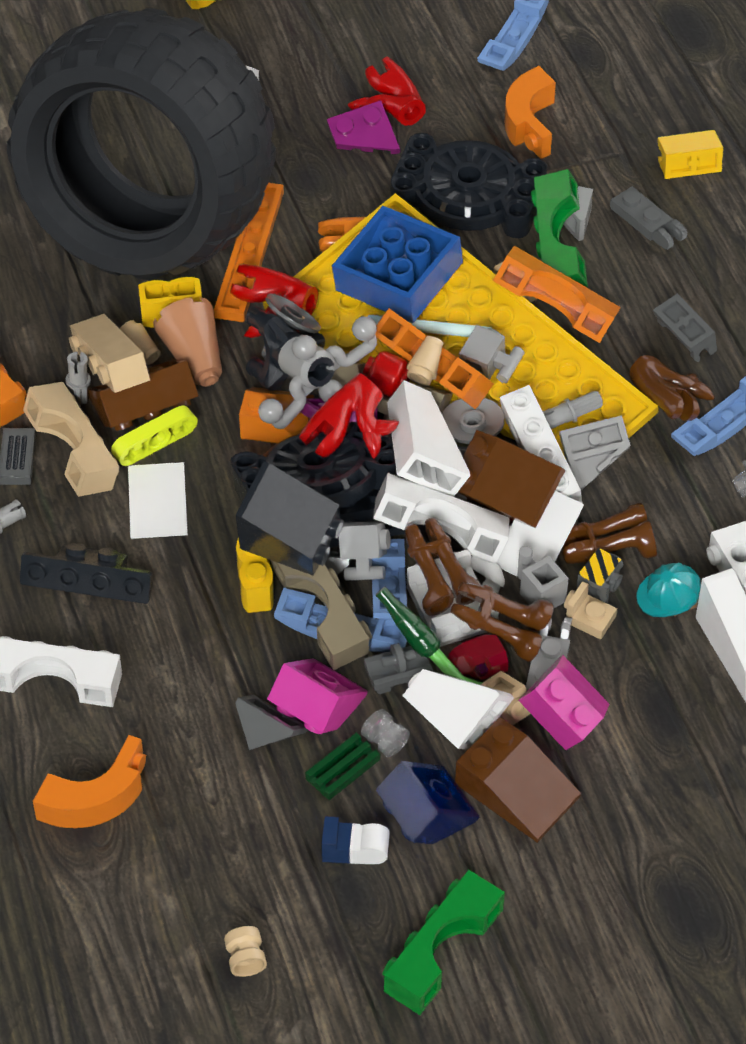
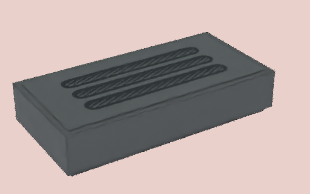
M3 428L0 454V485H31L36 441L35 428Z

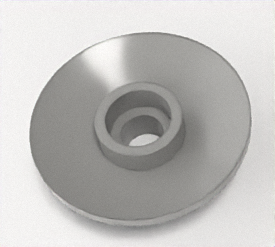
M487 398L481 401L476 410L463 400L458 399L449 404L442 413L454 440L460 443L470 444L476 430L496 436L504 426V413L501 407Z

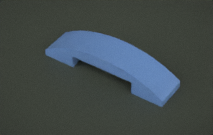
M515 0L513 12L495 40L490 39L478 57V62L502 71L510 67L532 38L549 0Z
M746 376L740 380L738 390L700 419L696 418L684 423L671 434V437L689 453L696 456L717 447L746 426Z
M391 539L390 549H386L387 554L380 558L372 559V566H385L386 571L385 579L372 580L373 618H392L386 607L376 597V593L385 586L395 598L407 607L404 539Z
M283 588L274 618L298 632L317 639V628L326 618L328 610L326 606L315 603V595ZM355 614L359 622L365 621L371 632L372 639H369V651L390 652L391 645L399 643L401 648L406 646L407 640L392 618L374 619Z

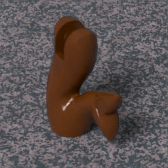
M643 355L631 366L629 377L635 388L658 405L670 419L680 418L683 421H692L700 413L699 404L695 397L703 400L715 399L711 389L706 384L700 382L696 374L688 373L682 375L674 372L654 356Z

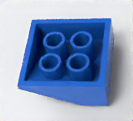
M382 206L333 263L332 270L336 291L385 312L390 308L408 322L414 323L463 263L461 240L459 236Z

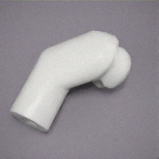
M476 556L471 558L472 569L486 577L482 586L487 584L498 594L500 587H504L505 584L500 566Z

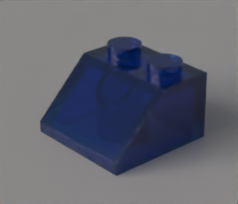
M401 761L376 789L383 800L384 808L396 818L401 826L402 834L413 843L435 844L475 823L480 818L444 766Z

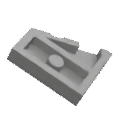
M622 415L559 432L566 461L581 490L631 446Z

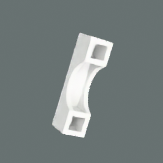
M387 473L375 500L373 519L405 530V527L411 524L425 525L427 519L434 517L444 532L455 538L464 550H469L471 555L495 564L509 538V517Z
M1 636L0 691L14 693L21 684L33 677L54 675L69 681L75 687L80 703L113 707L122 677L120 655L104 650L91 651L79 649L75 646L63 647L49 645L41 641L28 642Z

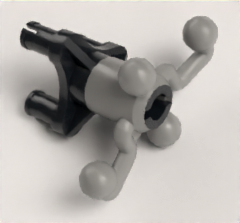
M257 306L251 308L252 311L257 313L256 315L248 310L245 316L246 323L258 329L262 335L266 356L265 362L261 358L252 357L246 364L247 373L257 378L259 383L269 391L281 388L288 376L293 378L289 384L290 394L294 398L293 402L283 410V406L278 400L266 399L259 406V417L263 422L270 423L277 429H283L301 412L306 404V396L314 389L319 388V396L326 402L343 387L339 381L332 379L334 371L340 366H352L375 349L377 345L375 335L377 326L375 321L370 317L364 316L355 320L352 326L353 335L358 340L364 342L345 354L344 350L336 345L323 349L325 338L319 332L307 333L292 329L279 316L272 313L268 314Z

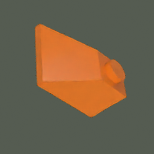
M257 387L245 390L239 413L241 439L278 444L283 440L299 435L309 422V418L300 412L287 427L277 429L272 424L261 420L258 414L259 406L266 399H275L282 404L283 410H285L294 400L290 392L280 390L269 391L268 389ZM308 394L306 398H314V395Z

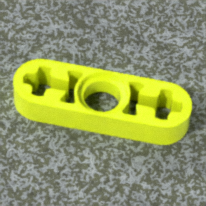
M178 406L119 437L112 445L111 453L122 466L132 465L190 434L197 425V417L187 406Z

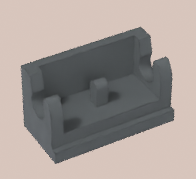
M678 293L653 309L658 323L662 327H667L690 351L691 357L696 362L700 361L701 357L699 354L703 349H706L710 355L717 352L715 331Z

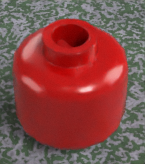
M381 351L376 357L370 356L363 370V373L380 389L382 394L392 397L403 380L410 381L407 377L408 361L388 351Z

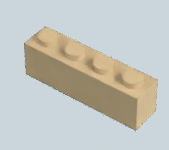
M105 314L70 325L72 337H69V343L72 351L78 352L79 356L81 352L86 354L88 357L87 364L92 374H97L103 385L107 384L114 393L150 381L143 351Z

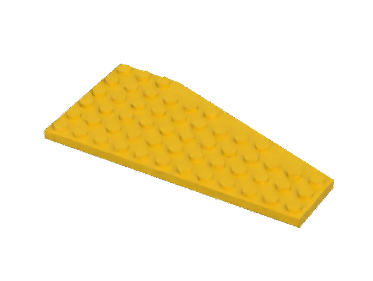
M396 193L294 276L316 287L318 290L317 304L311 316L315 318L321 327L319 333L325 338L323 349L336 345L341 347L345 354L349 353L364 342L358 340L353 335L352 326L355 320L361 316H383L386 313L383 310L336 291L332 270L333 263L382 206H386L437 227ZM461 247L463 263L417 318L418 320L492 327V329L505 336L506 354L509 355L515 346L524 350L525 354L507 383H502L496 378L500 371L497 368L490 378L494 385L484 398L494 401L500 407L501 396L527 385H530L542 411L564 403L566 398L571 401L590 392L598 391L603 400L601 408L577 417V422L575 423L570 421L551 429L564 457L565 454L559 432L562 430L622 415L628 438H630L658 413V405L526 298L518 296L495 283L493 279L496 274L463 247ZM263 302L264 309L266 310L269 306L267 302ZM424 333L427 336L440 339L443 342L442 347L459 357L461 349L469 338ZM377 339L375 349L359 361L366 363L370 356L376 357L381 351H388L397 356L400 355ZM412 380L409 381V383H412L414 385L418 384L413 382ZM435 380L431 381L430 386L450 392ZM452 394L449 404L460 398ZM504 418V426L500 432L504 436L514 439Z

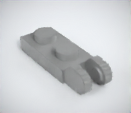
M565 617L562 621L560 638L548 636L552 626V618L546 627L540 630L542 643L538 654L530 664L526 682L527 691L560 656L564 655L567 659L570 648L569 635L572 618Z

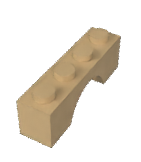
M64 382L29 387L23 411L37 432L58 436L72 447L73 451L70 453L64 475L78 497L111 491L116 476L119 473L118 462L112 457L104 445L102 437L97 434L88 416L83 413L76 402L75 396L70 393Z

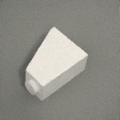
M422 669L421 672L411 678L408 683L409 688L403 694V697L458 749L468 750L492 726L514 699L510 693Z

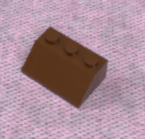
M171 359L148 367L150 381L116 393L107 384L89 388L88 397L103 425L110 428L114 427L115 431H119L133 426L132 420L142 416L144 420H150L161 416V410L173 406L174 409L178 406L191 405L190 399L199 395L187 360Z

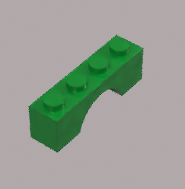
M569 169L534 177L535 190L531 191L533 204L537 208V215L534 216L535 229L539 233L540 241L536 242L537 254L545 264L588 287L585 260L576 247L560 243L559 239L564 222L570 215L580 209L577 182Z
M470 870L466 872L461 880L456 878L449 886L446 898L441 905L435 904L428 912L425 925L419 932L414 930L409 935L404 944V951L398 958L392 957L386 964L382 973L384 976V992L418 1015H421L441 990L442 971L433 956L438 946L446 939L458 934L469 933L483 936L503 911L505 892Z

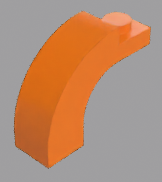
M537 66L523 73L510 86L506 95L504 123L506 134L514 146L525 142L529 150H533L540 159L551 155L552 133L534 114L554 104L556 82L540 66Z
M128 735L112 767L96 779L76 782L48 773L33 800L36 820L57 827L85 828L107 822L124 812L133 804L142 791L140 773L146 762V755L143 754L142 739Z

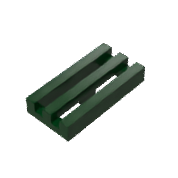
M356 732L305 772V779L324 797L331 800L380 761V753L376 749L374 751L371 750V745L367 741H361V736ZM362 755L366 756L363 760H361L358 764L352 767L349 771H347L329 787L325 786L334 777L342 774L345 770H347L348 766H350Z

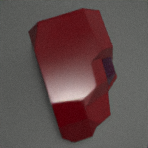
M482 635L463 642L455 647L448 656V659L465 677L483 680L494 676L500 671L504 673L508 671L509 662L507 654L497 635Z

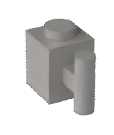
M476 325L461 349L459 358L482 373L489 380L496 368L500 371L496 378L502 383H507L525 352L522 348L515 346L509 355L506 354L505 336L495 329H486Z
M375 521L343 524L339 535L340 560L356 559V567L344 568V579L346 581L385 579V566H372L373 558H380L386 555V549H390L391 537L389 530L385 529V523Z
M527 546L521 547L519 550L517 576L521 580L520 595L529 605L538 599L551 602L553 609L563 604L567 597L569 578L550 556L535 562L532 559V549Z

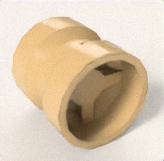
M242 926L229 931L225 935L226 950L232 955L229 959V965L233 975L239 977L252 976L266 968L267 961L265 953L260 950L262 939L258 928Z

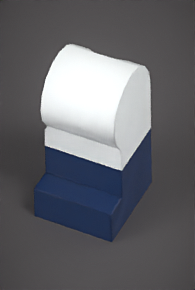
M325 816L322 836V862L351 864L383 863L388 857L389 829L375 823L365 825L339 822V817Z

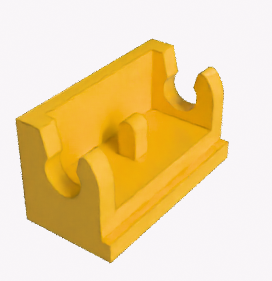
M715 130L658 137V147L662 156H658V161L665 179L722 172L723 146Z

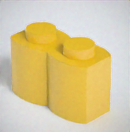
M181 277L170 282L152 280L138 285L142 324L145 327L154 328V319L158 322L161 318L160 311L173 302L192 297L193 302H202L199 278Z
M238 538L236 553L242 605L247 613L271 611L274 605V587L270 560L241 550Z

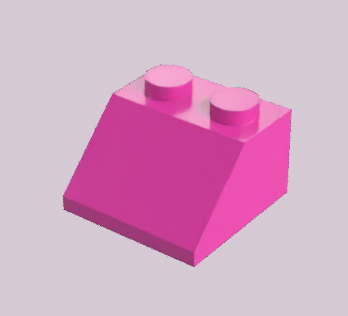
M564 655L560 656L518 700L565 750L583 741L604 718L610 705Z
M312 658L284 663L267 700L277 705V711L283 715L297 717L305 722L304 727L316 734H322L337 730L363 701L368 691Z

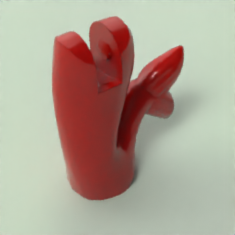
M388 56L382 59V63L387 71L382 75H379L373 65L366 68L365 75L368 83L382 94L374 95L370 98H359L348 103L347 105L351 110L381 100L385 112L390 113L398 122L405 126L415 124L424 116L426 107L418 90L405 71Z
M239 264L237 273L256 280L252 289L232 283L230 293L234 297L245 302L259 303L266 302L265 299L268 294H276L292 301L312 315L318 300V290L316 287L273 269ZM270 307L265 310L268 314H274ZM250 326L244 336L256 338L261 336L258 329Z
M358 373L317 410L300 433L299 439L307 445L322 431L326 437L318 445L315 453L323 458L328 457L341 445L352 413L355 411L357 425L362 432L365 445L374 459L381 449V437L391 434L398 427L399 421L375 418L374 413L383 398V394L369 378L362 373Z

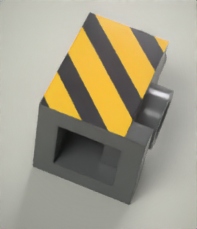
M598 548L579 572L577 589L582 581L588 583V595L608 604L609 592L614 593L622 581L623 576L620 574V570L624 565L623 561L617 555Z

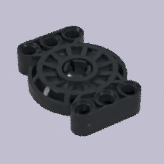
M415 133L409 138L391 178L390 197L396 193L413 208L419 207L429 219L451 229L465 231L483 230L501 224L507 236L523 238L530 232L534 216L537 214V208L534 206L531 191L535 190L534 177L546 175L547 165L538 158L527 159L519 164L510 153L502 148L480 141H454L437 147L431 135Z
M357 422L353 423L349 434L346 433L341 445L325 458L315 453L318 445L326 437L321 431L307 445L299 439V434L274 445L263 455L245 451L235 454L230 460L235 491L242 502L264 461L274 465L337 503L340 509L361 500L373 489L380 490L387 473L398 476L391 437L389 435L381 437L380 452L373 459L365 445Z

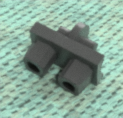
M399 643L392 644L390 652L364 658L365 669L374 691H377L378 694L390 692L395 685L409 683L411 678L421 672L422 669L433 671L427 657H421L411 646L401 648Z

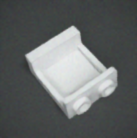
M469 550L454 552L466 573L477 579L471 567V554ZM440 558L434 559L443 578L452 590L451 581ZM417 563L407 568V589L422 621L439 638L440 647L487 633V631L481 629H471L467 623L454 616L450 612L452 605L443 613L434 616L427 615L422 605V600L428 591L424 575ZM475 601L464 606L478 611L480 602ZM492 610L490 616L498 619L499 612Z

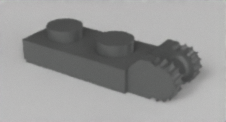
M633 186L610 201V207L615 213L647 239L653 240L664 249L668 250L673 247L674 237L678 241H682L687 237L688 232L683 224H680L677 219L671 218Z

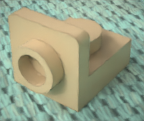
M582 581L576 591L571 590L564 602V608L567 609L566 617L572 618L571 626L602 639L616 618L617 608L588 595L589 584Z
M500 671L480 684L510 693L514 697L500 716L511 725H515L531 714L518 701L527 692L525 685L506 673Z

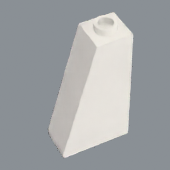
M403 380L387 402L389 420L399 421L398 427L391 433L397 475L454 497L470 477V471L432 393Z
M731 568L702 578L696 619L746 702V595L735 571Z

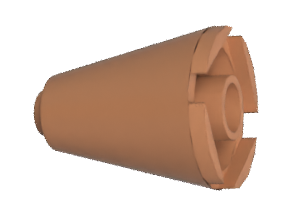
M192 297L184 298L163 308L160 311L161 318L158 322L156 319L153 321L154 328L175 359L187 360L194 383L204 387L211 386L218 381L222 374L213 307L206 298L200 297L202 302H193Z

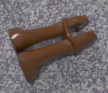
M642 503L632 504L626 510L593 523L581 522L574 525L562 547L564 548L562 555L566 564L588 562L598 548L611 553L616 550L634 547L638 549L643 558L656 557L655 537L651 523L647 521L644 505ZM628 529V530H625V531L616 533V534L611 535V536H607V537H604V538L596 539V537H599V536H602V535H605V534H608V533H611V532Z
M434 517L425 521L426 532L430 543L427 544L416 524L406 526L407 552L417 562L428 587V591L422 600L425 613L429 616L443 613L450 608L454 598L456 603L460 605H468L475 602V600L458 593V588L462 582L480 586L481 584L477 579L466 573L452 550L450 537L446 535L438 521ZM438 556L451 581L452 590L443 578L433 557Z
M464 582L460 584L458 593L480 602L479 609L476 611L470 607L454 603L450 612L467 623L473 630L481 629L497 635L511 644L517 656L528 662L532 661L539 652L542 636L534 631L517 628L490 616L492 610L497 611L530 629L540 631L546 627L551 619L553 604L546 600L538 599L530 605H524L497 594L487 584L483 586Z

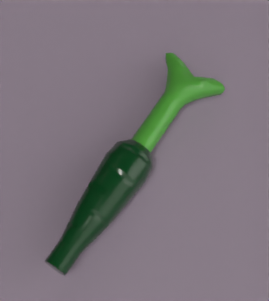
M386 586L376 593V597L386 607L400 632L414 651L421 657L430 658L445 675L479 685L483 683L463 676L440 650V640L435 632L408 607L395 598Z

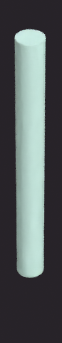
M368 315V317L372 318L375 321L376 325L383 317L379 315ZM418 319L411 323L423 333L469 337L476 326Z

